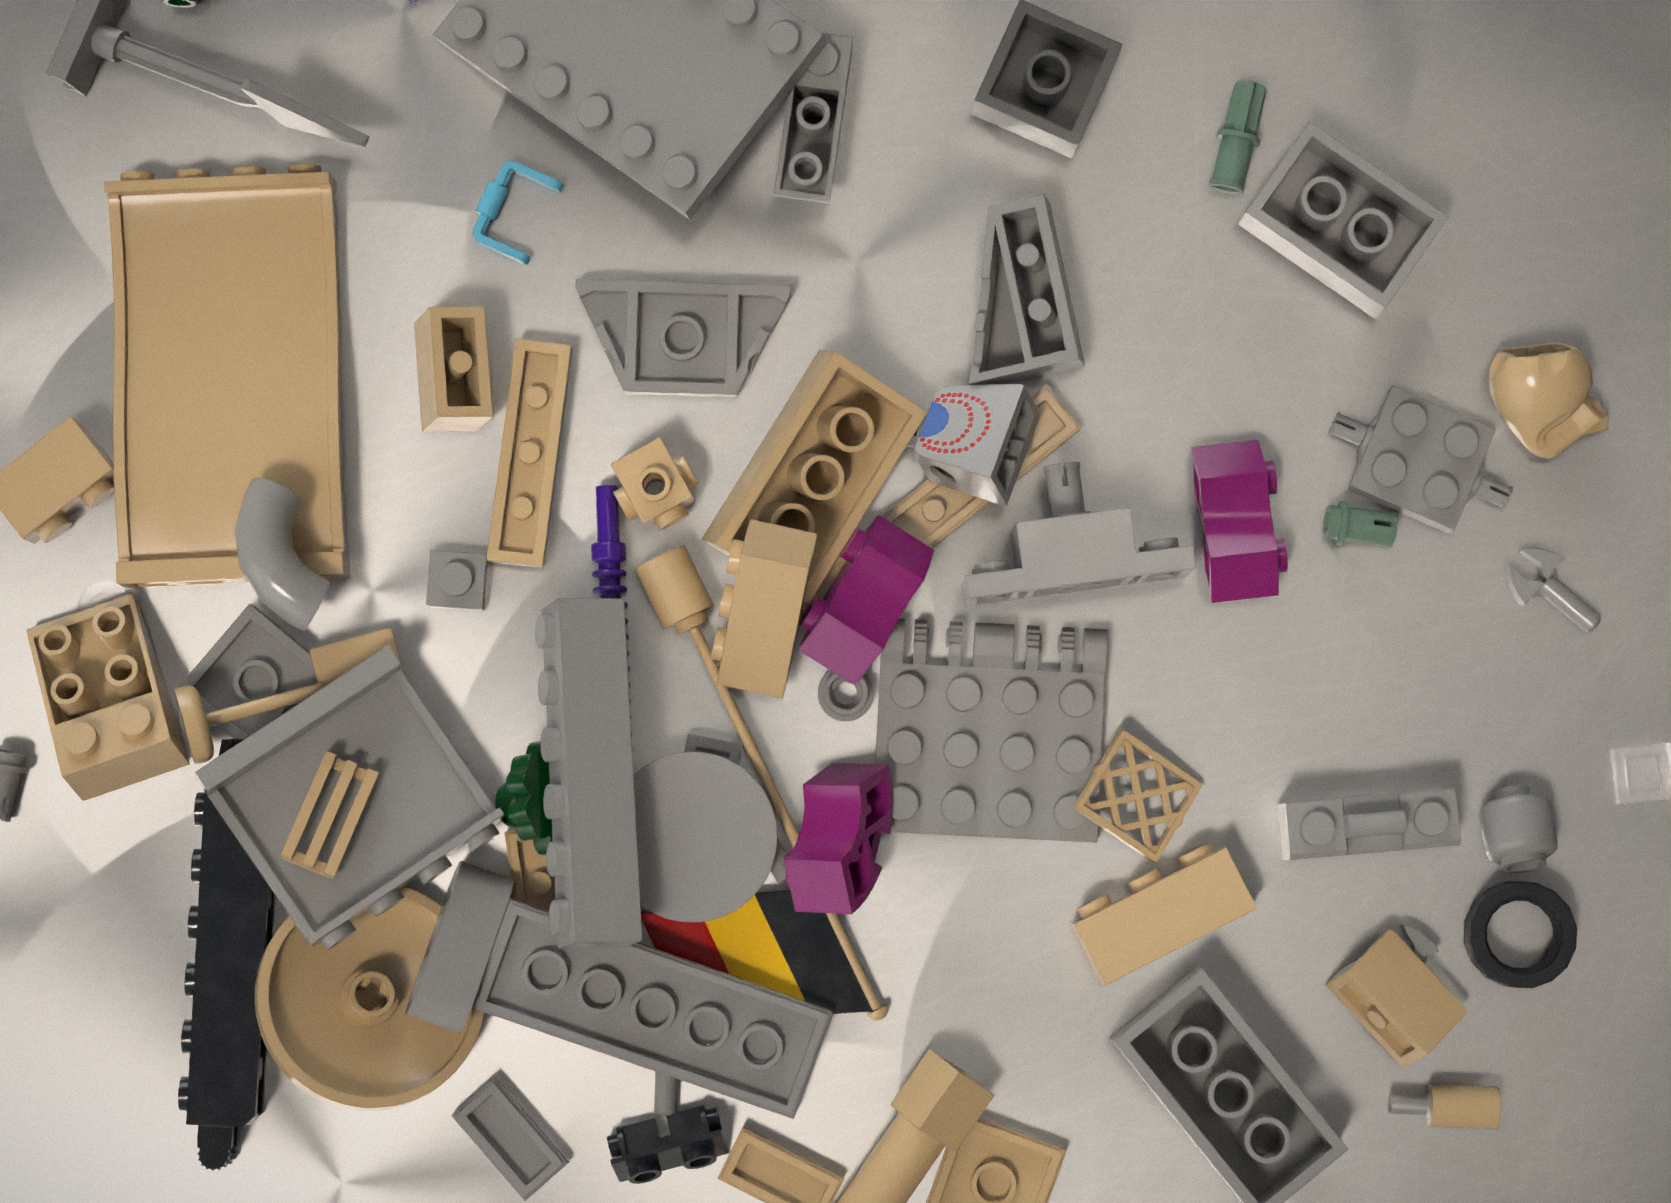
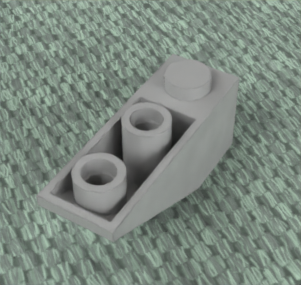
M822 33L827 41L826 46L788 93L774 196L830 204L852 59L853 37Z

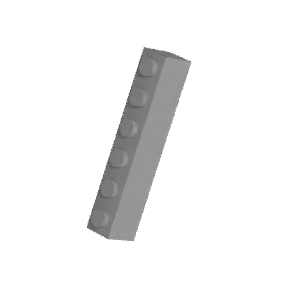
M557 598L541 609L542 614L537 617L535 626L536 643L538 648L543 649L544 671L540 673L538 680V696L540 703L546 705L547 727L543 729L541 735V754L543 760L549 762L550 784L546 786L544 791L543 805L545 816L547 819H552L553 842H550L547 847L546 865L549 875L555 877L556 898L550 904L549 924L551 932L554 935L557 934L558 949L626 947L642 941L624 599Z

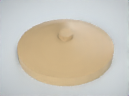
M407 887L399 889L405 898L383 914L376 917L370 909L353 920L352 924L356 931L330 949H327L323 942L311 949L288 916L268 943L262 956L255 984V1010L264 1044L280 1070L294 1084L314 1098L327 1104L356 1111H382L413 1103L432 1093L459 1069L471 1052L479 1035L484 1012L473 1008L460 1034L405 1014L414 983L442 907L426 895Z

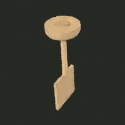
M391 627L309 649L317 684L206 714L200 694L194 686L185 685L174 688L194 764L207 762L214 755V745L209 727L300 703L388 645L400 661Z

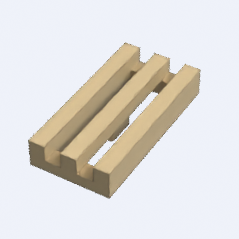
M326 751L280 858L333 880L379 772L369 768L365 770L358 767V764L348 759L343 761L336 758V754ZM332 770L341 775L305 855L296 851L327 777ZM351 779L361 782V787L328 863L317 860Z

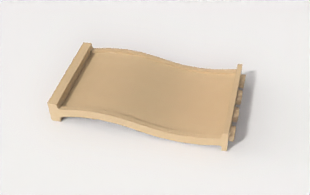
M316 164L288 166V173L266 174V169L263 167L243 166L233 168L232 176L210 177V171L205 169H183L176 171V178L154 179V173L131 171L121 173L120 181H104V192L108 196L114 296L113 463L119 561L116 562V584L131 589L248 583L239 567L235 527L244 494L253 478H264L274 481L294 492L302 500L303 505L292 530L293 547L301 562L314 573L327 580L351 579L350 556L347 553L342 463L341 315L335 203L337 182L329 171L321 172V166Z

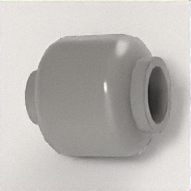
M1510 786L1497 790L1495 792L1496 799L1484 805L1479 812L1487 859L1501 865L1502 871L1508 873L1529 872L1546 866V858L1555 853L1558 848L1550 801L1542 796L1530 794L1529 787Z

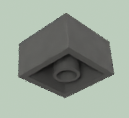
M1019 0L974 99L972 115L1073 159L1118 60L1123 44L1029 2Z

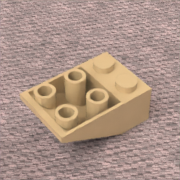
M133 593L26 629L61 776L82 801L190 765L178 717L137 599Z

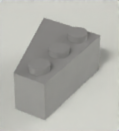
M1039 194L989 206L981 269L982 282L978 313H976L975 322L976 336L973 363L970 367L969 384H1008L1085 366L1051 204L1044 194Z

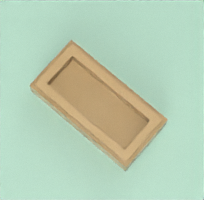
M743 1126L717 1179L764 1203H832L844 1177Z

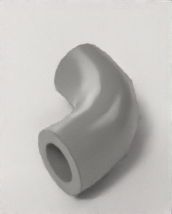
M253 478L244 494L235 527L239 567L259 601L284 621L304 631L318 611L327 593L330 581L317 575L305 566L294 550L292 530L302 508V500L294 492L274 481L264 478Z

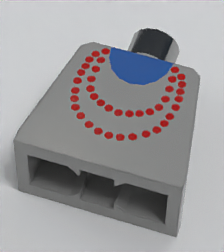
M1025 385L942 386L936 390L927 416L924 417L906 447L915 448L917 461L928 479L934 483L1007 506L1040 413Z

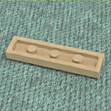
M515 339L486 559L488 562L544 569L573 350L571 345Z

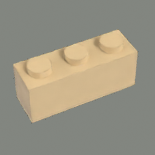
M750 519L744 541L733 540L726 573L737 575L735 585L725 584L718 617L728 619L727 628L717 627L711 653V660L721 662L717 679L718 685L783 699L792 664L817 539L816 533Z
M1205 843L1178 857L1182 865L1181 868L1163 877L1159 869L1156 868L1128 882L1132 893L1114 902H1111L1108 894H1104L1077 908L1082 918L1070 924L1102 985L1106 986L1257 909L1226 847L1212 851L1209 843Z

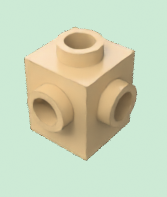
M660 437L611 463L614 472L623 486L613 493L629 522L640 517L645 528L656 523L661 531L680 522L689 515L686 507L695 502L689 489L696 486L698 482L683 455L672 459ZM660 481L665 484L663 491L657 495L646 493L647 487L652 482Z

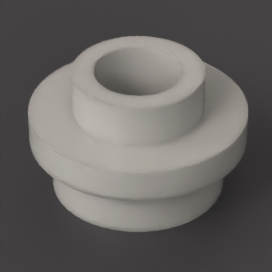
M829 670L822 677L818 686V700L821 708L828 716L838 721L848 722L859 719L869 710L873 702L874 689L870 678L865 673L858 683L853 685L857 692L856 699L850 704H841L835 698V689L842 683H851Z

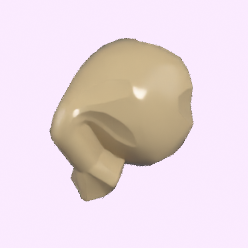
M1546 343L1503 349L1494 356L1488 373L1489 389L1494 405L1514 435L1536 456L1546 459L1555 458L1584 435L1608 429L1607 410H1602L1600 402L1596 397L1588 396L1593 385L1592 371L1586 357L1577 347L1567 343Z

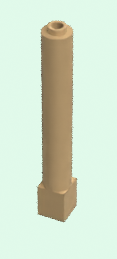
M928 1049L890 1104L899 1112L837 1203H907L944 1147L948 1146L954 1151L958 1150L995 1095L967 1072L931 1049Z

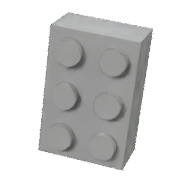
M1309 121L1249 206L1238 225L1376 319L1391 302L1449 216Z

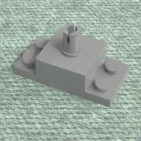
M1065 462L1063 469L1066 487L1062 483L1060 463L1043 467L1044 473H1046L1051 516L1046 519L1016 522L1010 533L1015 569L1009 570L1008 560L990 561L974 565L975 569H972V575H965L961 584L964 607L1184 578L1196 569L1193 545L1179 547L1178 538H1163L1144 542V546L1139 547V552L1136 553L1130 507L1099 512L1085 511L1079 471L1080 462Z

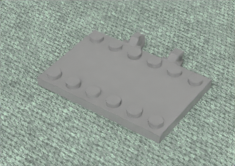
M459 0L432 34L441 45L689 220L697 213L827 44L822 33L773 0Z

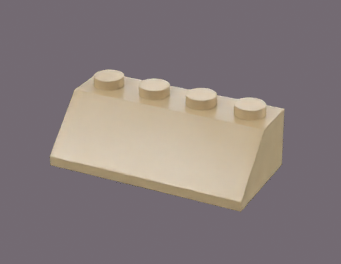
M819 350L701 540L729 557L733 540L744 541L750 519L816 533L817 539L804 602L810 603L926 416L927 411L838 352Z

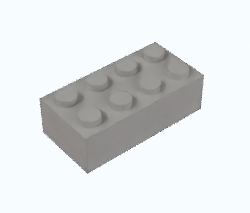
M1195 967L1109 1037L1111 1042L1241 1203H1284L1349 1150L1202 968Z

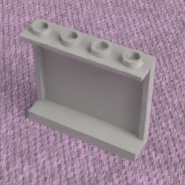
M389 645L195 771L196 780L311 949L321 942L324 943L327 949L334 947L356 931L352 924L353 920L370 909L378 917L405 898L399 889L417 877L420 878L424 885L452 866L447 858L465 845H467L472 853L500 834L495 825L502 820L504 816L503 811L500 807L496 809L401 671V662ZM326 751L336 754V758L343 761L348 759L358 764V767L365 770L369 768L379 772L333 880L280 858ZM330 771L296 851L306 855L341 774ZM351 779L317 860L328 863L361 787V782Z

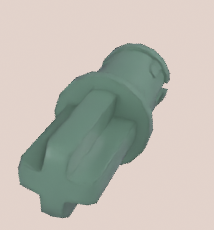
M1237 81L1234 85L1224 129H1218L1216 135L1221 142L1213 176L1209 183L1210 187L1216 190L1233 194L1244 193V183L1253 147H1259L1261 141L1256 136L1266 96V88L1261 84L1252 81Z

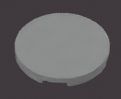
M696 751L663 756L637 771L633 776L640 905L658 916L679 922L710 921L728 915L742 907L764 884L772 868L777 849L775 815L771 803L759 783L738 764L718 755Z

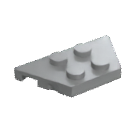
M576 279L575 284L580 299L626 395L736 398L791 298V285Z

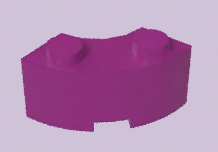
M1258 440L1191 447L1196 513H1199L1202 523L1201 552L1211 603L1278 596V573L1287 572L1288 560L1284 539H1275L1269 495L1277 494V475L1274 461H1264Z
M877 515L866 532L856 528L839 555L846 562L823 599L816 596L805 610L799 622V625L807 630L798 651L851 684L856 685L883 651L899 617L923 583L935 550L880 515Z
M832 763L803 784L805 807L802 829L794 848L784 858L786 882L791 890L795 912L853 914L871 893L882 870V866L874 863L881 834H891L893 797L889 764Z

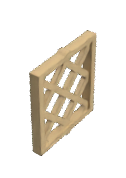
M1119 729L1099 764L1093 767L1092 776L1072 808L1151 862L1157 863L1176 829L1182 826L1183 818L1203 784L1124 729ZM1123 746L1127 766L1110 770L1109 763L1118 748ZM1132 747L1150 758L1151 761L1136 764ZM1155 768L1158 787L1141 791L1137 771ZM1164 769L1183 782L1167 785ZM1129 774L1133 793L1116 797L1112 777ZM1099 780H1104L1107 800L1090 803L1089 797ZM1185 789V798L1177 811L1172 812L1168 793ZM1160 795L1164 815L1147 818L1143 799ZM1135 801L1139 821L1121 825L1118 805ZM1109 807L1112 824L1095 813L1094 810ZM1166 822V830L1157 845L1152 846L1149 826ZM1140 828L1143 845L1124 832Z

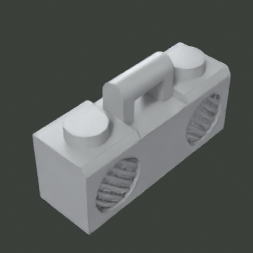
M1456 788L1277 804L1282 860L1459 846L1461 844Z

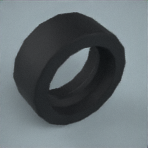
M1506 881L1488 888L1472 903L1464 920L1463 942L1471 963L1484 977L1506 987L1535 988L1552 982L1568 967L1576 950L1577 925L1570 907L1556 891L1537 882ZM1513 901H1527L1540 907L1548 916L1553 928L1552 945L1547 955L1537 964L1526 968H1513L1500 962L1491 952L1487 941V926L1492 915L1502 905Z

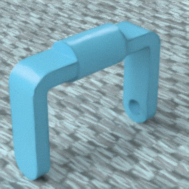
M507 161L501 166L495 182L488 181L475 212L479 214V217L473 228V236L479 245L527 265L531 258L529 255L485 236L491 221L496 220L508 194V183L513 173L557 192L561 191L564 184L516 161Z

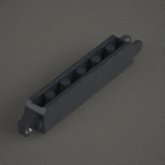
M222 739L219 756L244 739ZM204 791V793L198 792L196 794L194 804L195 826H202L201 849L193 850L191 859L192 883H199L198 906H191L188 915V938L196 940L195 963L188 962L185 971V995L193 997L192 1020L185 1019L182 1026L181 1049L183 1054H190L189 1076H182L179 1083L178 1108L180 1111H186V1125H198L197 1148H199V1152L196 1154L199 1155V1159L197 1161L201 1162L200 1166H205L206 1170L211 1169L213 1172L216 1169L220 1171L222 1167H228V1164H233V1159L237 1158L236 1153L239 1152L236 1146L239 1145L240 1127L253 1123L264 1113L268 1049L264 1044L256 1018L255 984L262 956L268 943L274 936L276 896Z

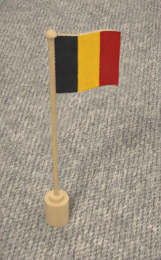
M686 546L676 547L639 565L634 570L663 630L674 626L678 635L689 631L794 848L799 833L729 688L717 684L719 667L715 660H711L712 652L699 627L709 621L704 611L714 605ZM791 890L757 892L748 902L734 912L704 922H679L663 918L652 912L641 911V920L654 947L658 950L831 1009L832 1014L869 1012L867 1016L870 1019L881 1020L888 1013L887 1004L881 1006L838 914L795 912Z

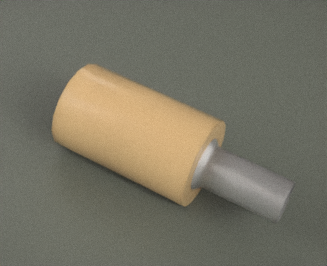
M1429 1084L1426 1095L1389 1094L1388 1111L1389 1114L1426 1115L1429 1127L1498 1129L1501 1119V1094L1496 1086Z

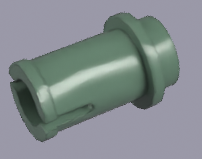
M1339 501L1337 506L1328 505L1323 521V536L1327 539H1333L1334 544L1339 546L1343 545L1344 541H1353L1392 547L1396 538L1397 527L1391 526V523H1397L1396 511L1385 512L1348 507L1347 501Z

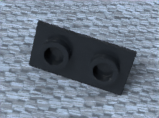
M701 1105L666 1116L670 1135L664 1137L659 1135L655 1118L617 1127V1134L607 1136V1142L611 1157L613 1158L610 1159V1163L619 1182L627 1180L633 1184L650 1182L659 1178L662 1175V1171L684 1166L686 1169L703 1168L716 1162L718 1156L729 1154L721 1132L722 1125L717 1107L706 1110L705 1105Z

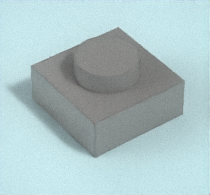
M430 550L426 606L484 611L488 568L487 554Z

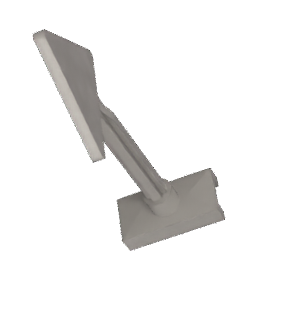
M77 0L46 71V74L64 81L62 86L66 89L86 96L102 58L115 63L124 60L240 106L261 108L280 124L289 128L366 147L370 136L250 79L239 80L130 38L128 31L116 27L128 0Z

